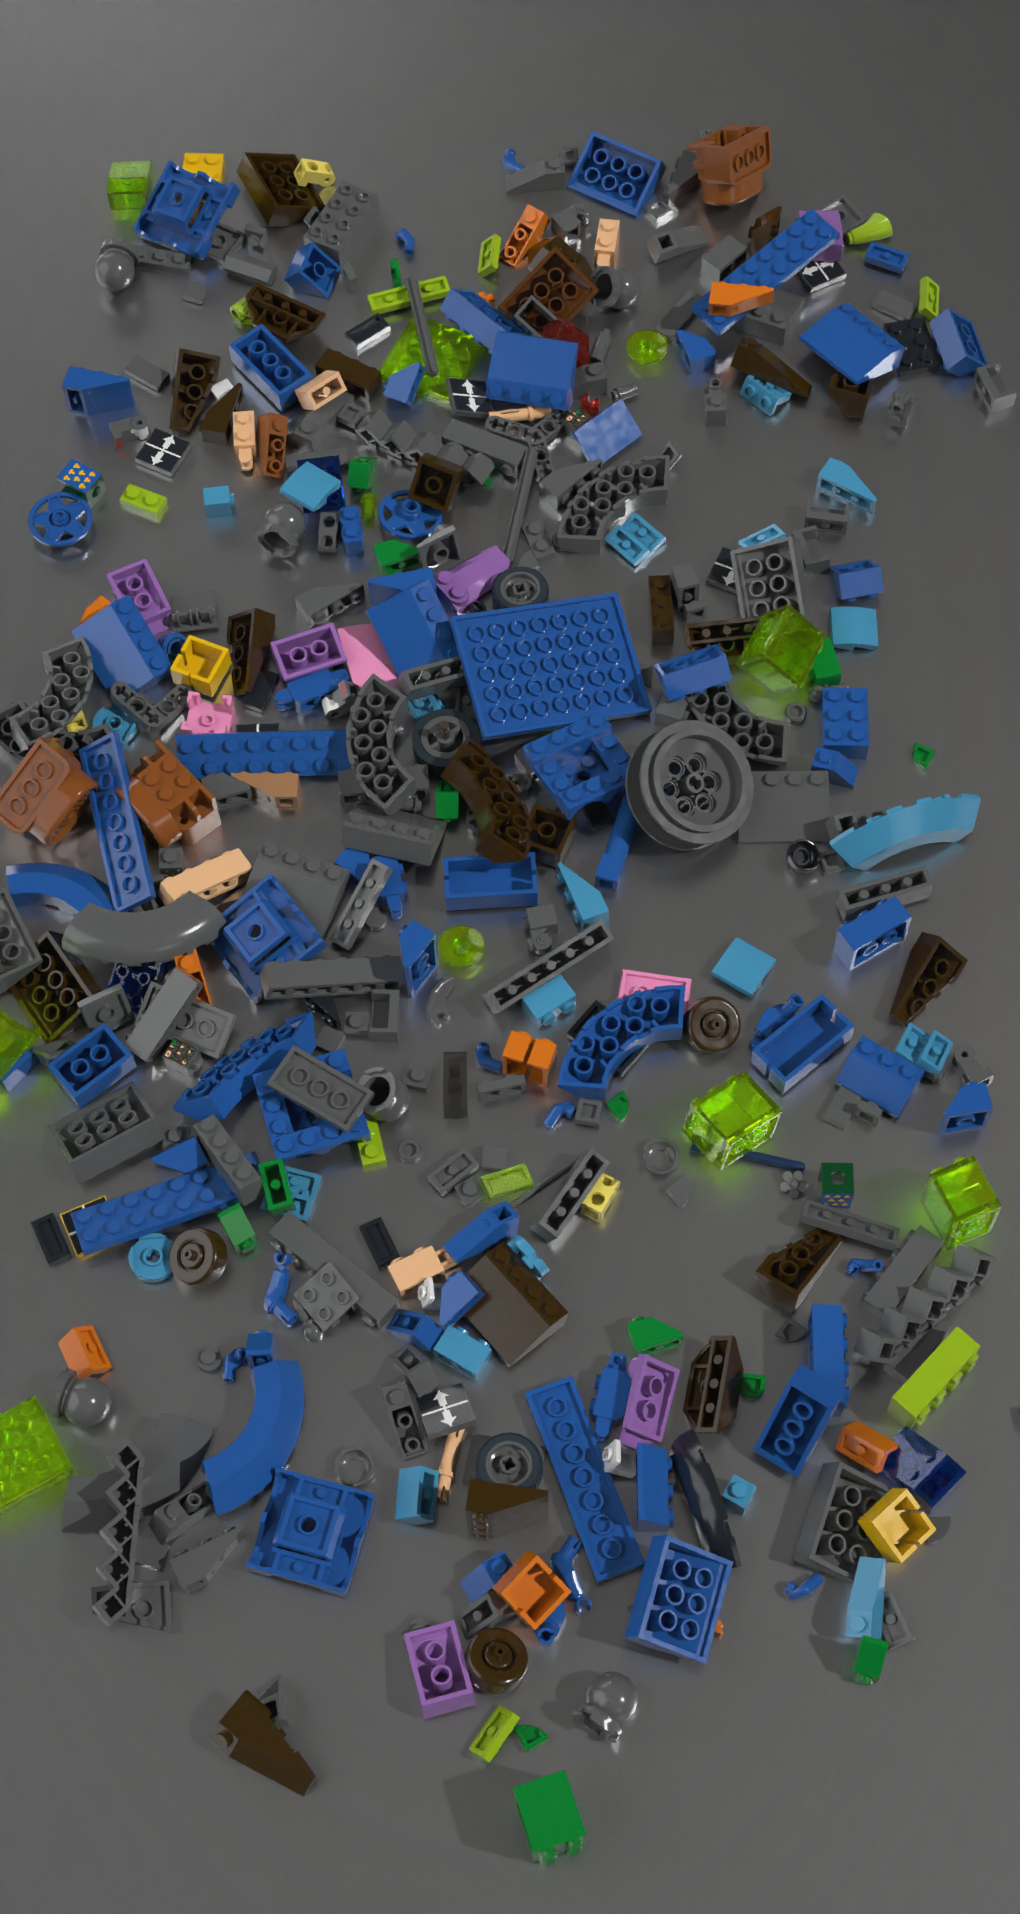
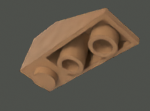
M245 771L231 773V777L250 785L253 797L276 808H299L300 779L298 773H248Z

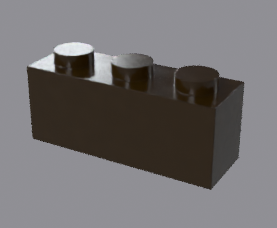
M330 348L326 349L315 364L316 376L326 370L339 371L347 391L356 394L357 397L368 402L371 401L382 386L381 371Z
M670 575L648 576L647 591L651 644H673L674 618Z

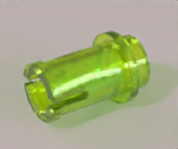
M364 493L360 498L362 503L361 518L363 521H373L374 507L377 504V499L373 493Z

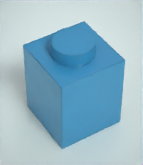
M228 485L203 488L207 518L232 515L235 497L234 494H230Z
M734 1474L722 1494L724 1505L743 1516L755 1494L757 1486Z

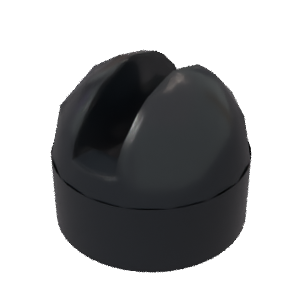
M474 601L469 607V614L480 612L477 607L482 610L481 612L486 611L485 604L481 601Z

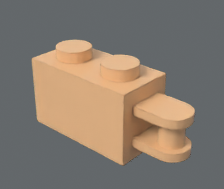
M600 218L594 249V266H610L614 268L619 242L620 220Z
M254 411L233 412L234 450L236 461H240V467L243 471H250L253 468V460H257V426Z
M431 1245L427 1248L423 1246L416 1249L412 1255L406 1258H396L387 1267L389 1276L400 1298L403 1299L418 1292L419 1286L422 1285L427 1277H432L433 1283L445 1279V1270L457 1264L444 1248L435 1252ZM445 1257L446 1261L441 1263L439 1259Z

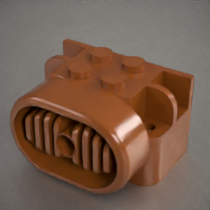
M728 124L687 145V150H696L697 160L692 162V166L698 169V179L702 183V195L705 203L715 206L733 205L746 201L762 191V172L767 170L772 162L770 126Z
M38 738L0 790V821L15 833L30 832L47 846H52L59 842L73 828L90 805V790L93 789L95 792L98 790L97 782L81 770L80 762L74 757V753L70 750H65L59 745L62 741L59 738Z
M157 739L155 741L157 753L150 758L146 755L140 757L141 765L131 772L129 778L130 803L134 812L138 815L142 835L156 849L168 848L176 841L183 846H192L221 825L216 800L194 775ZM122 788L116 789L115 793L125 802Z

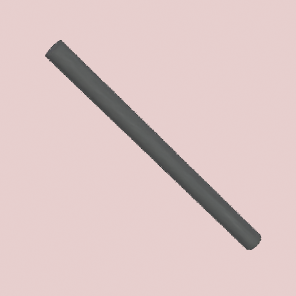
M579 1156L511 1202L514 1207L518 1206L570 1170Z

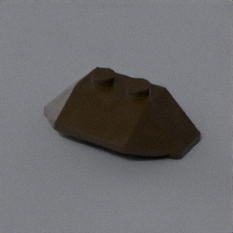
M558 236L542 239L528 250V269L530 271L556 246L592 281L590 275L593 270L587 259Z
M257 282L245 296L253 327L256 328L263 324L275 337L286 342L315 331L326 317V313Z
M768 615L682 625L685 647L690 652L717 644L726 654L729 665L750 663L771 637Z
M733 1335L711 1336L708 1344L701 1349L691 1363L683 1412L697 1434H719L736 1418L744 1368L736 1337Z

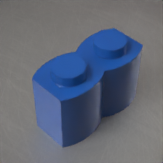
M357 506L341 507L339 519L344 553L347 557L363 556L365 547L360 511Z

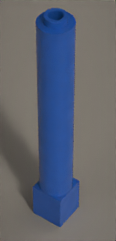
M626 788L605 852L602 853L595 874V887L617 892L624 871V864L638 824L630 809Z

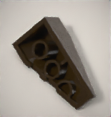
M778 206L756 218L754 227L750 226L748 238L751 239V257L778 236L782 207Z
M742 337L732 359L731 367L805 398L808 397L812 388L809 382L764 345L758 343L753 338Z
M252 608L228 617L226 638L227 644L231 645L232 650L230 657L234 669L231 672L235 696L252 691L274 636L275 614L258 608Z
M248 1690L244 1691L219 1721L209 1740L228 1757L304 1797L316 1778L315 1774L298 1750H292L286 1742L284 1730L282 1728L278 1730L269 1718L272 1715L269 1709Z

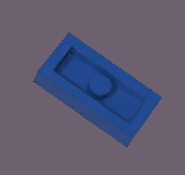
M871 242L864 256V262L902 274L910 254Z

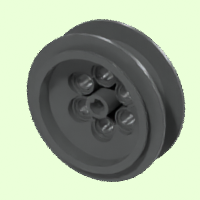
M698 720L679 721L650 735L633 752L626 772L627 800L636 821L650 837L660 844L673 849L684 851L698 850L729 837L744 823L751 809L754 783L752 771L743 750L729 734L707 722ZM663 788L666 789L667 795L664 793ZM697 801L700 803L701 809L698 807Z

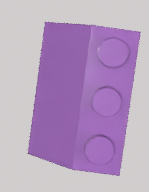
M333 622L270 642L272 656L279 674L285 682L347 662V657Z

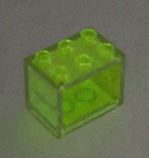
M790 604L763 614L736 666L773 697L786 694L787 692L798 690L804 685V678L807 672L814 666L813 661L823 649V642L827 636Z
M743 1071L738 1075L733 1074L721 1086H714L702 1098L700 1096L696 1097L689 1105L690 1109L685 1117L682 1131L714 1166L721 1171L772 1138L783 1110L746 1071Z
M974 1155L965 1158V1156L957 1158L952 1162V1165L945 1168L939 1166L933 1169L929 1174L920 1199L940 1238L945 1242L944 1245L947 1250L991 1232L1002 1207Z

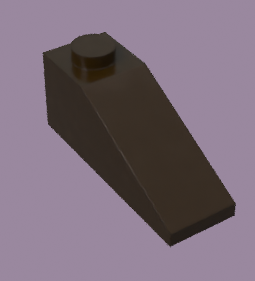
M237 383L206 412L204 420L200 421L199 432L202 434L203 442L228 445L233 430V412H239L244 399L242 383Z

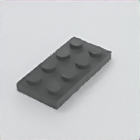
M154 981L150 982L134 1025L139 1023V1015L144 1009H148L152 1003L151 998L153 994L162 988V984ZM195 998L169 1039L173 1040L176 1037L199 1048L200 1052L220 1059L237 1015Z
M293 1045L267 1082L269 1088L347 1134L374 1097V1092L295 1045Z

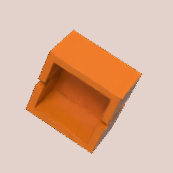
M511 1030L502 1054L503 1074H524L525 1077L528 1066H532L527 1082L548 1088L557 1064V1044L546 1038L532 1039L531 1035L524 1031L515 1032Z
M527 1550L492 1587L511 1606V1609L525 1624L534 1630L572 1592L557 1575L552 1573L553 1571L543 1560L530 1550Z

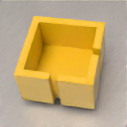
M189 635L181 648V654L177 655L170 668L173 683L177 685L186 684L191 688L194 686L196 692L213 698L232 664L229 649Z
M891 1488L857 1521L883 1558L886 1559V1562L903 1563L917 1549L915 1544L921 1545L937 1530L924 1511H913L918 1510L920 1506L907 1488Z

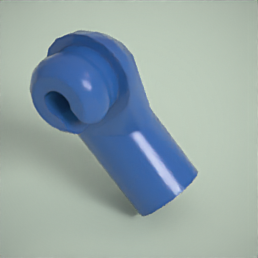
M506 149L503 155L505 168L512 172L524 168L525 166L516 162V152L513 149Z
M399 228L394 234L395 239H398L399 242L403 240L405 243L404 254L408 256L413 255L414 237L405 228Z
M478 1043L475 1055L479 1065L500 1073L503 1067L502 1061L492 1058L488 1043Z
M569 1101L555 1104L543 1120V1123L553 1128L560 1116L573 1117L576 1107L571 1105Z
M853 1258L848 1261L846 1272L851 1276H856L859 1272H879L883 1267V1263L880 1259Z
M236 1348L225 1356L223 1381H235L236 1368L247 1360L246 1348Z
M813 1573L799 1587L795 1582L791 1581L785 1586L784 1592L789 1595L788 1598L797 1600L811 1594L823 1583V1579L818 1573Z

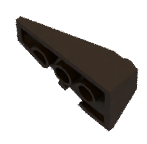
M179 348L174 364L168 429L190 432L218 377L220 356Z
M834 373L831 376L827 391L842 414L848 415L850 418L863 420L874 378L856 385L842 373Z
M922 932L910 951L889 1015L904 1027L909 1022L912 1023L926 1009V1005L933 998L937 999L947 985H952L957 980L968 960L940 936Z
M817 1227L806 1233L802 1239L794 1244L789 1243L780 1252H773L768 1255L755 1271V1275L770 1300L794 1314L846 1236Z

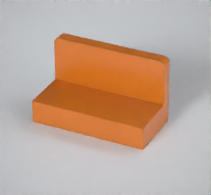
M93 1325L73 1327L58 1342L69 1369L77 1372V1379L89 1377L91 1374L105 1373L112 1368Z
M854 1421L842 1427L835 1449L878 1474L883 1470L887 1455L896 1450L899 1444L860 1421Z

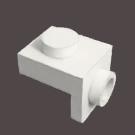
M427 1277L418 1288V1299L421 1300L423 1310H440L441 1290L445 1284L433 1283L432 1277Z
M614 1439L603 1450L604 1472L632 1479L636 1475V1451L621 1448L620 1440Z

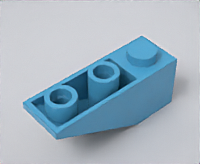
M561 862L557 863L555 878L559 886L563 885L566 903L568 905L571 904L574 909L572 915L576 924L580 923L582 929L601 919L604 922H608L609 910L601 892Z

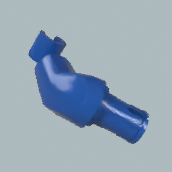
M792 994L785 1004H778L766 1009L754 1029L756 1036L750 1041L749 1047L753 1050L763 1042L761 1038H768L774 1029L780 1028L795 1016L798 1009L804 1005L803 998L799 994Z
M277 1251L274 1255V1262L279 1265V1268H274L265 1294L264 1308L268 1314H275L287 1327H290L298 1318V1315L285 1304L291 1271L286 1269V1266L292 1263L293 1258L290 1254L286 1253L285 1259L282 1262L283 1253Z
M568 1535L559 1552L552 1553L549 1562L553 1573L572 1591L568 1597L569 1599L575 1598L574 1611L577 1615L581 1616L583 1611L579 1603H583L589 1611L591 1609V1601L586 1597H582L581 1594L585 1590L571 1561L582 1546V1542L578 1541L577 1537Z
M563 1601L534 1630L536 1637L539 1638L538 1640L542 1644L552 1643L564 1622L566 1612Z

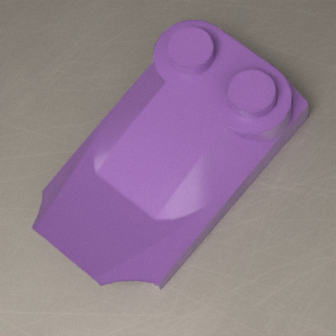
M496 545L482 550L450 571L439 572L435 576L437 595L456 615H460L469 609L474 601H480L492 593L495 579L509 568L510 560Z
M146 558L106 574L117 600L129 594L154 636L169 629L172 609Z
M639 1354L638 1357L630 1361L628 1368L632 1384L619 1439L621 1444L637 1450V1443H662L680 1372L679 1369L649 1355Z

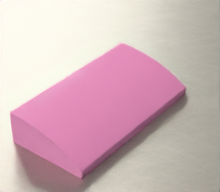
M359 624L337 629L341 645L347 657V666L352 683L359 685L361 689L368 678L375 674L399 691L396 685L397 676L394 667L373 625Z

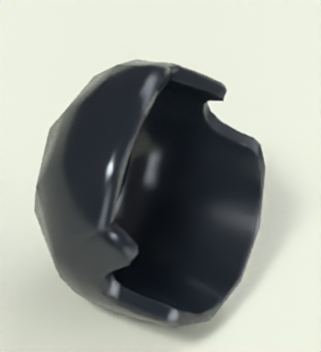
M798 839L789 845L786 860L789 867L795 872L806 874L814 871L820 865L821 853L817 850L816 845L808 839Z

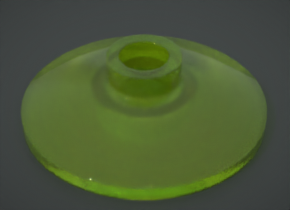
M640 330L628 338L626 350L634 361L642 364H652L660 361L666 355L667 341L657 331Z
M457 925L449 928L443 933L439 941V953L442 959L447 964L457 968H466L476 964L482 958L485 951V942L481 933L467 925ZM465 948L466 951L459 952L458 949Z

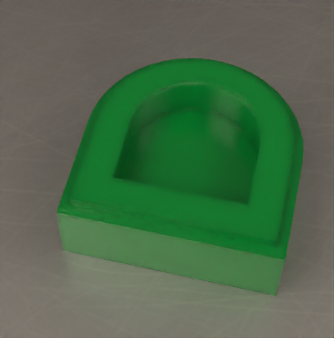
M743 1373L741 1395L749 1401L760 1399L765 1391L766 1375Z

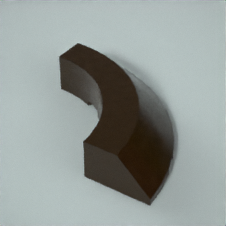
M467 736L441 774V777L459 791L475 816L479 832L475 851L493 863L524 862L532 842L530 840L532 827L529 826L527 821L529 816L527 806L521 802L518 796L520 791L513 780L506 778L503 771L504 768L500 764L496 766L488 758L490 754Z

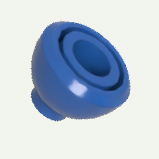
M169 632L159 638L158 643L169 662H174L177 655L181 654V648L186 638L178 632Z

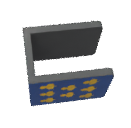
M531 295L513 316L512 321L530 336L542 337L520 317L525 309L531 304L554 326L558 323L559 319Z

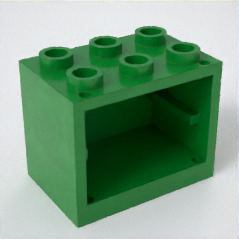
M565 1769L513 1787L514 1800L534 1863L541 1862V1865H546L556 1861L557 1855L566 1852L567 1856H572L582 1852V1846L586 1845V1832Z

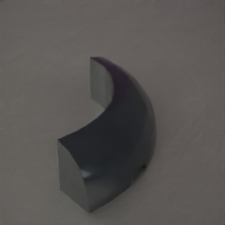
M693 1429L679 1435L670 1448V1458H672V1465L687 1499L703 1550L732 1561V1568L742 1566L735 1538L732 1536L728 1522H724V1520L728 1519V1514L710 1464L706 1462L703 1453H701L703 1451L702 1445Z

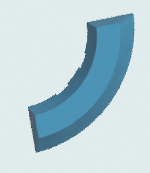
M960 793L955 798H951L949 794H944L933 800L931 797L915 800L916 805L905 808L899 805L886 810L887 815L870 817L866 819L867 824L856 830L854 827H851L829 843L852 868L867 871L886 858L913 847L936 842H958L973 831L981 798L979 795Z

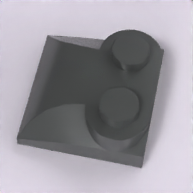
M438 525L433 530L432 536L416 545L422 568L432 567L433 576L464 562L457 530L453 525Z

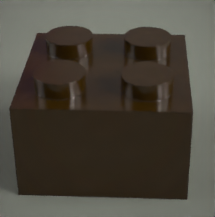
M429 453L423 454L419 458L407 498L447 513L454 505L465 467Z
M534 804L527 818L529 826L532 827V832L530 833V840L532 842L529 852H535L536 861L557 867V863H563L576 833V818L573 817L568 820L563 813Z

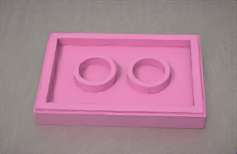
M622 969L618 999L630 996L635 991L651 990L657 986L685 985V1013L688 1008L692 979Z

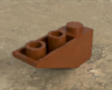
M271 412L258 416L256 440L262 475L283 479L288 417Z

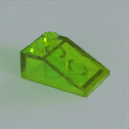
M152 161L112 162L107 183V196L111 210L144 208L151 195Z

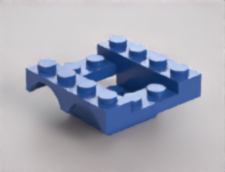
M169 160L132 229L140 238L204 261L213 244L210 240L226 208L232 209L241 191L233 182L230 185L222 184L202 171H198L197 174L191 173ZM183 197L179 203H175L177 198ZM201 199H205L206 201L190 229L188 223Z
M601 711L523 745V758L568 820L572 819L574 814L588 803L601 801L605 804L612 801L614 795L626 787V772L631 757L612 733V726ZM592 747L595 749L600 758L609 768L608 771H606L603 768V766L597 760L595 755L592 753ZM581 776H586L589 779L586 781H582L578 778Z
M271 873L221 913L226 920L227 926L224 928L223 934L210 943L222 959V963L239 981L250 1000L255 1004L264 999L260 973L265 963L271 961H278L279 963L291 962L293 960L304 961L307 958L311 960L328 946L278 879ZM255 927H261L260 935L255 938L251 937V931ZM286 937H291L288 942L256 966L255 963Z
M345 1049L315 1057L353 1079ZM277 1068L252 1074L276 1159L282 1158L284 1163H286L288 1160L304 1154L315 1153L323 1155L330 1153L334 1147L349 1141H371L364 1112L347 1134L320 1117L316 1121L308 1120L307 1115L310 1111L269 1088L267 1082Z
M277 1467L272 1492L260 1518L256 1543L245 1565L247 1570L269 1577L277 1576L320 1588L321 1591L346 1598L376 1499L375 1494ZM308 1519L314 1520L316 1528L312 1532L303 1531L302 1524ZM281 1547L325 1558L327 1561L281 1549Z

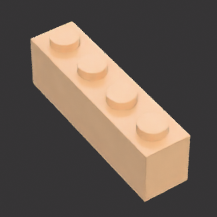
M239 848L226 851L221 856L212 860L208 859L194 868H187L174 877L165 878L160 883L159 897L165 905H168L190 890L205 900H209L246 883L253 866Z

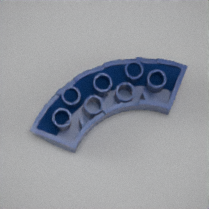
M25 863L6 867L9 891L16 907L28 905L45 906V904L57 906L60 910L75 917L91 902L99 907L114 911L109 886L84 871L53 863Z
M685 985L657 986L654 989L642 992L638 990L630 996L622 999L619 998L609 1003L596 1016L593 1015L570 1044L560 1069L558 1087L581 1098L605 1100L607 1087L613 1073L630 1054L655 1042L681 1040Z
M308 1011L285 1020L286 1024L274 1029L271 1026L259 1034L257 1039L252 1036L239 1044L241 1049L233 1052L230 1057L227 1054L213 1063L214 1068L207 1070L197 1078L199 1083L193 1089L187 1088L174 1104V1110L197 1121H202L213 1114L218 1121L224 1120L233 1107L255 1088L252 1074L277 1068L293 1045L312 1055L316 1048L312 1012Z
M275 1360L252 1367L251 1381L254 1391V1407L246 1427L230 1446L220 1453L202 1460L201 1470L216 1517L233 1511L247 1503L256 1494L261 1493L274 1479L276 1468L282 1469L292 1453L299 1436L304 1413V1385L298 1361Z

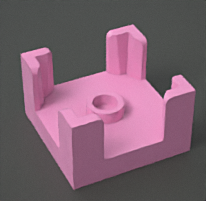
M189 691L187 697L189 712L187 721H182L181 733L231 732L235 714L233 697L222 695L223 704L202 702L199 692Z

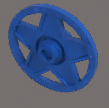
M409 490L395 491L381 501L378 509L379 521L382 527L395 537L405 540L424 539L431 536L433 530L441 524V510L422 507V503L407 498L404 502L394 499L400 496H408ZM384 508L392 514L387 522L383 515ZM436 521L432 528L428 531L425 530L424 523ZM407 528L412 534L402 533L397 530Z
M57 492L49 494L35 503L29 513L28 525L32 535L40 543L51 547H65L80 541L86 536L91 528L93 517L90 506L82 497L69 492ZM61 498L72 499L77 502L66 506ZM48 502V511L36 513L42 505ZM87 511V521L84 527L77 519ZM34 526L46 528L45 538L36 532ZM64 534L75 536L68 540L58 541Z

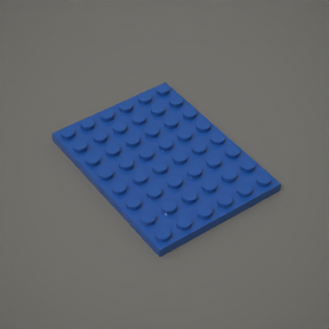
M617 592L451 616L449 620L483 741L564 728L600 711L608 721L646 715L652 712L651 703Z

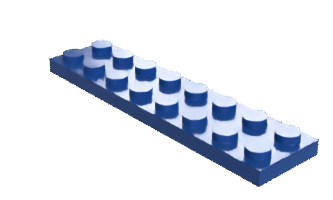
M811 208L721 282L747 284L750 286H768L776 291L840 238V233ZM710 291L691 306V312L717 336H721L751 311L749 310L731 317L708 315Z
M346 729L176 734L177 759L196 779H201L212 773L218 774L222 772L231 776V773L241 771L248 773L292 772L298 773L299 776L338 775V771L351 768L346 747Z
M113 731L79 749L83 771L98 784L96 792L93 789L90 790L89 799L114 911L128 912L156 898L138 815L134 812L129 799L130 780L119 733ZM122 788L125 802L115 793L116 789Z
M256 1151L245 1154L244 1156L261 1177L258 1167L260 1161ZM212 1165L204 1168L202 1171H197L195 1174L191 1172L70 1214L83 1254L86 1256L241 1202L215 1166Z
M569 1376L525 1392L527 1402L582 1542L596 1583H601L643 1567L645 1561L611 1474L604 1472L602 1451L573 1377Z

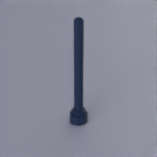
M694 1133L690 1152L698 1154L707 1150L796 1171H804L806 1168L805 1164L800 1161L708 1141V1138H704V1135Z

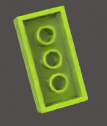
M957 1326L892 1396L886 1412L908 1431L914 1426L919 1428L928 1418L927 1415L931 1411L930 1408L936 1410L943 1402V1397L947 1394V1390L951 1393L960 1383L961 1377L964 1374L967 1375L974 1368L975 1362L980 1357L977 1353L981 1346Z

